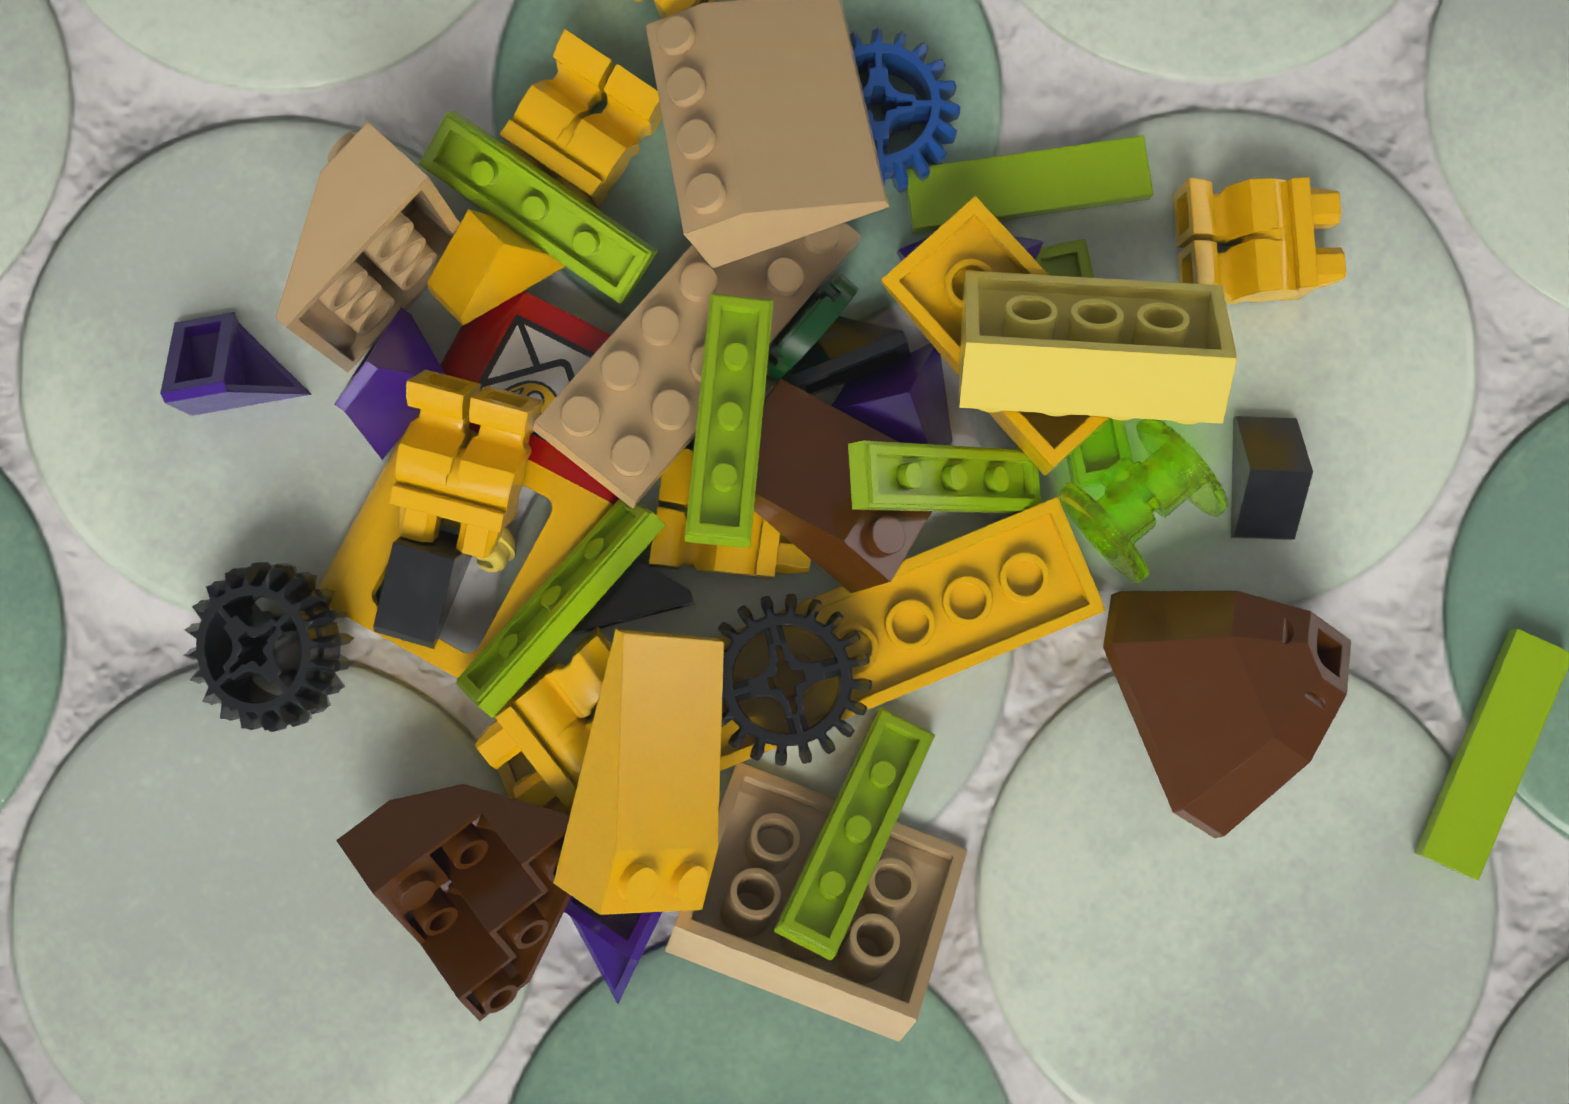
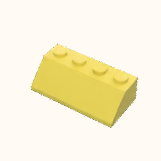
M965 270L959 362V408L979 409L990 413L1006 410L1039 412L1056 417L1072 414L1106 416L1115 420L1139 418L1172 420L1181 424H1196L1198 422L1223 424L1237 362V354L1222 285Z

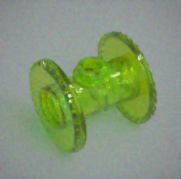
M1141 419L1136 424L1138 437L1149 457L1143 462L1137 461L1135 463L1128 457H1124L1112 465L1100 480V483L1106 490L1104 495L1097 501L1082 488L1071 482L1065 483L1058 493L1063 507L1089 543L1111 566L1135 583L1144 581L1149 576L1148 567L1134 544L1156 526L1154 511L1166 518L1187 499L1201 511L1213 517H1219L1228 507V499L1221 483L1203 458L1172 427L1162 420Z

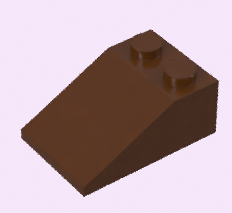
M779 379L773 383L764 397L754 511L850 593L891 582L932 511L852 510L848 443L864 440L898 441L787 381Z

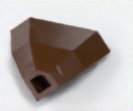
M1119 591L1111 594L1103 649L1172 812L1213 838L1224 837L1311 762L1347 695L1351 640L1309 610L1240 591Z
M466 784L389 800L336 840L373 895L422 946L456 997L479 1022L490 1013L498 1012L507 1007L514 1000L517 992L531 981L572 897L553 884L569 815Z

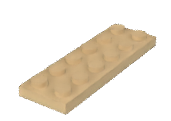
M844 222L716 268H712L697 249L691 245L534 421L533 431L633 509L695 437L710 293L773 300L770 349L855 249L862 235Z

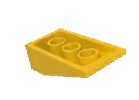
M976 196L881 279L883 286L958 376L965 270L1049 275ZM1006 410L995 413L988 412L1002 430L1045 476L1110 419L1106 416L1072 414L1056 417L1039 412Z
M621 629L615 630L553 884L599 915L702 910L718 849L724 641L720 639Z

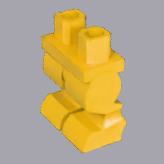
M564 29L553 54V57L556 59L558 73L552 80H542L531 85L521 100L513 119H509L499 135L507 147L599 209L608 196V191L624 173L631 158L637 156L640 152L641 141L644 137L652 135L657 130L663 119L660 101L656 89L620 65L616 64L614 68L611 59ZM607 98V106L602 113L590 115L593 107Z
M1310 177L1291 178L1288 181L1274 178H1256L1229 185L1221 193L1213 194L1211 181L1188 178L1173 193L1177 248H1184L1177 254L1179 283L1222 285L1225 301L1230 305H1235L1244 301L1298 300L1315 289L1334 285L1346 277L1345 253L1342 247H1315L1314 229L1333 228L1340 222L1342 213L1339 191L1311 188ZM1241 241V244L1230 247L1226 252H1217V243L1229 246Z
M424 370L407 380L406 384L408 406L421 410L419 417L413 420L405 431L399 443L397 453L396 483L392 486L389 504L400 506L399 535L418 542H433L438 538L442 518L461 522L457 550L463 554L482 559L488 558L494 552L503 529L516 518L519 504L518 498L525 476L526 461L532 451L528 444L530 434L533 432L534 421L540 416L543 400L487 386L480 391L481 384ZM470 422L481 425L479 433L471 439L467 448H465L471 438Z
M685 448L662 474L658 496L659 506L688 510L693 450ZM657 507L656 516L666 526L652 540L649 560L650 567L679 570L686 566L694 567L700 573H716L772 580L775 577V573L789 575L809 572L811 559L787 538L780 535V532L755 511L753 513L750 548L685 542L687 516L684 515L685 512Z
M598 626L576 646L577 649L571 662L566 665L554 664L532 679L507 702L496 715V719L489 724L475 742L478 751L495 770L521 751L534 766V770L512 786V792L517 800L548 809L560 801L566 808L573 804L595 715L589 714L598 703L612 646Z

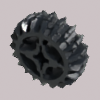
M269 562L252 563L247 568H234L225 573V580L214 581L211 585L206 586L209 599L200 600L192 606L201 622L193 623L184 629V631L196 638V647L189 649L183 656L198 661L200 670L196 671L190 681L198 684L206 682L208 689L202 702L209 703L210 705L221 703L220 719H227L229 721L240 719L241 729L255 730L263 727L265 731L268 730L269 732L286 729L288 725L295 727L308 723L309 719H312V714L324 712L331 706L328 695L339 693L345 687L335 672L347 670L353 664L347 657L340 654L341 646L349 644L354 637L346 633H339L337 623L342 622L348 613L342 609H329L328 606L335 591L329 590V588L316 589L317 575H313L310 572L297 573L296 566H292L289 563L275 565ZM261 597L268 598L284 608L286 613L281 617H274L270 611L262 612L255 602ZM261 675L269 684L276 682L283 693L276 695L267 692L254 683L252 679Z
M787 594L785 613L774 614L771 597L764 596L760 599L764 617L754 620L751 611L745 605H742L737 609V613L746 625L745 628L737 633L726 622H722L718 627L721 634L731 640L727 650L724 649L722 701L727 711L722 713L721 727H724L732 719L740 727L731 735L728 741L729 745L733 748H737L747 734L757 739L750 754V757L756 761H759L763 756L767 743L777 746L775 763L778 766L786 765L787 746L797 745L801 762L803 764L810 763L812 761V753L807 744L808 742L818 739L821 748L827 754H831L836 748L826 733L835 726L846 737H851L855 731L849 723L840 719L845 710L847 709L857 715H865L867 706L861 702L850 700L852 689L866 691L872 688L871 680L866 678L853 679L852 676L853 667H862L870 663L869 655L858 654L849 658L845 648L855 644L860 639V635L856 630H853L839 640L832 632L841 624L844 618L840 612H834L825 625L815 620L821 610L822 602L820 600L812 599L805 616L795 613L797 596L795 594ZM783 627L800 628L814 634L824 642L834 658L812 663H804L797 660L788 648ZM764 632L770 655L767 669L759 676L733 683V671L740 652L752 638ZM777 646L781 648L784 661H788L790 669H801L804 674V681L795 685L796 695L793 696L796 705L795 713L791 712L788 698H784L781 689L770 690L767 678L777 674L776 664L778 663V658L775 650ZM839 676L837 695L831 708L821 720L808 727L803 708L805 691L810 685L818 681ZM759 696H769L776 699L783 707L789 733L775 732L759 726L743 712L738 701Z

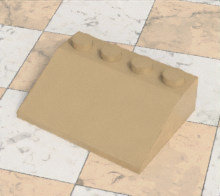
M737 0L708 2L695 5L646 25L683 233L712 268L889 207L842 0Z
M369 122L357 133L351 131L342 136L328 154L327 160L329 163L320 171L276 314V319L286 328L347 373L368 352L400 307L407 311L428 288L427 282L460 225V222L428 175Z
M742 762L736 764L719 807L718 849L702 910L679 912L665 952L900 1042L918 1020L968 849L896 822L837 954L830 961L773 932L835 798Z

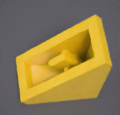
M468 209L431 274L427 285L434 297L464 326L565 266L492 215Z

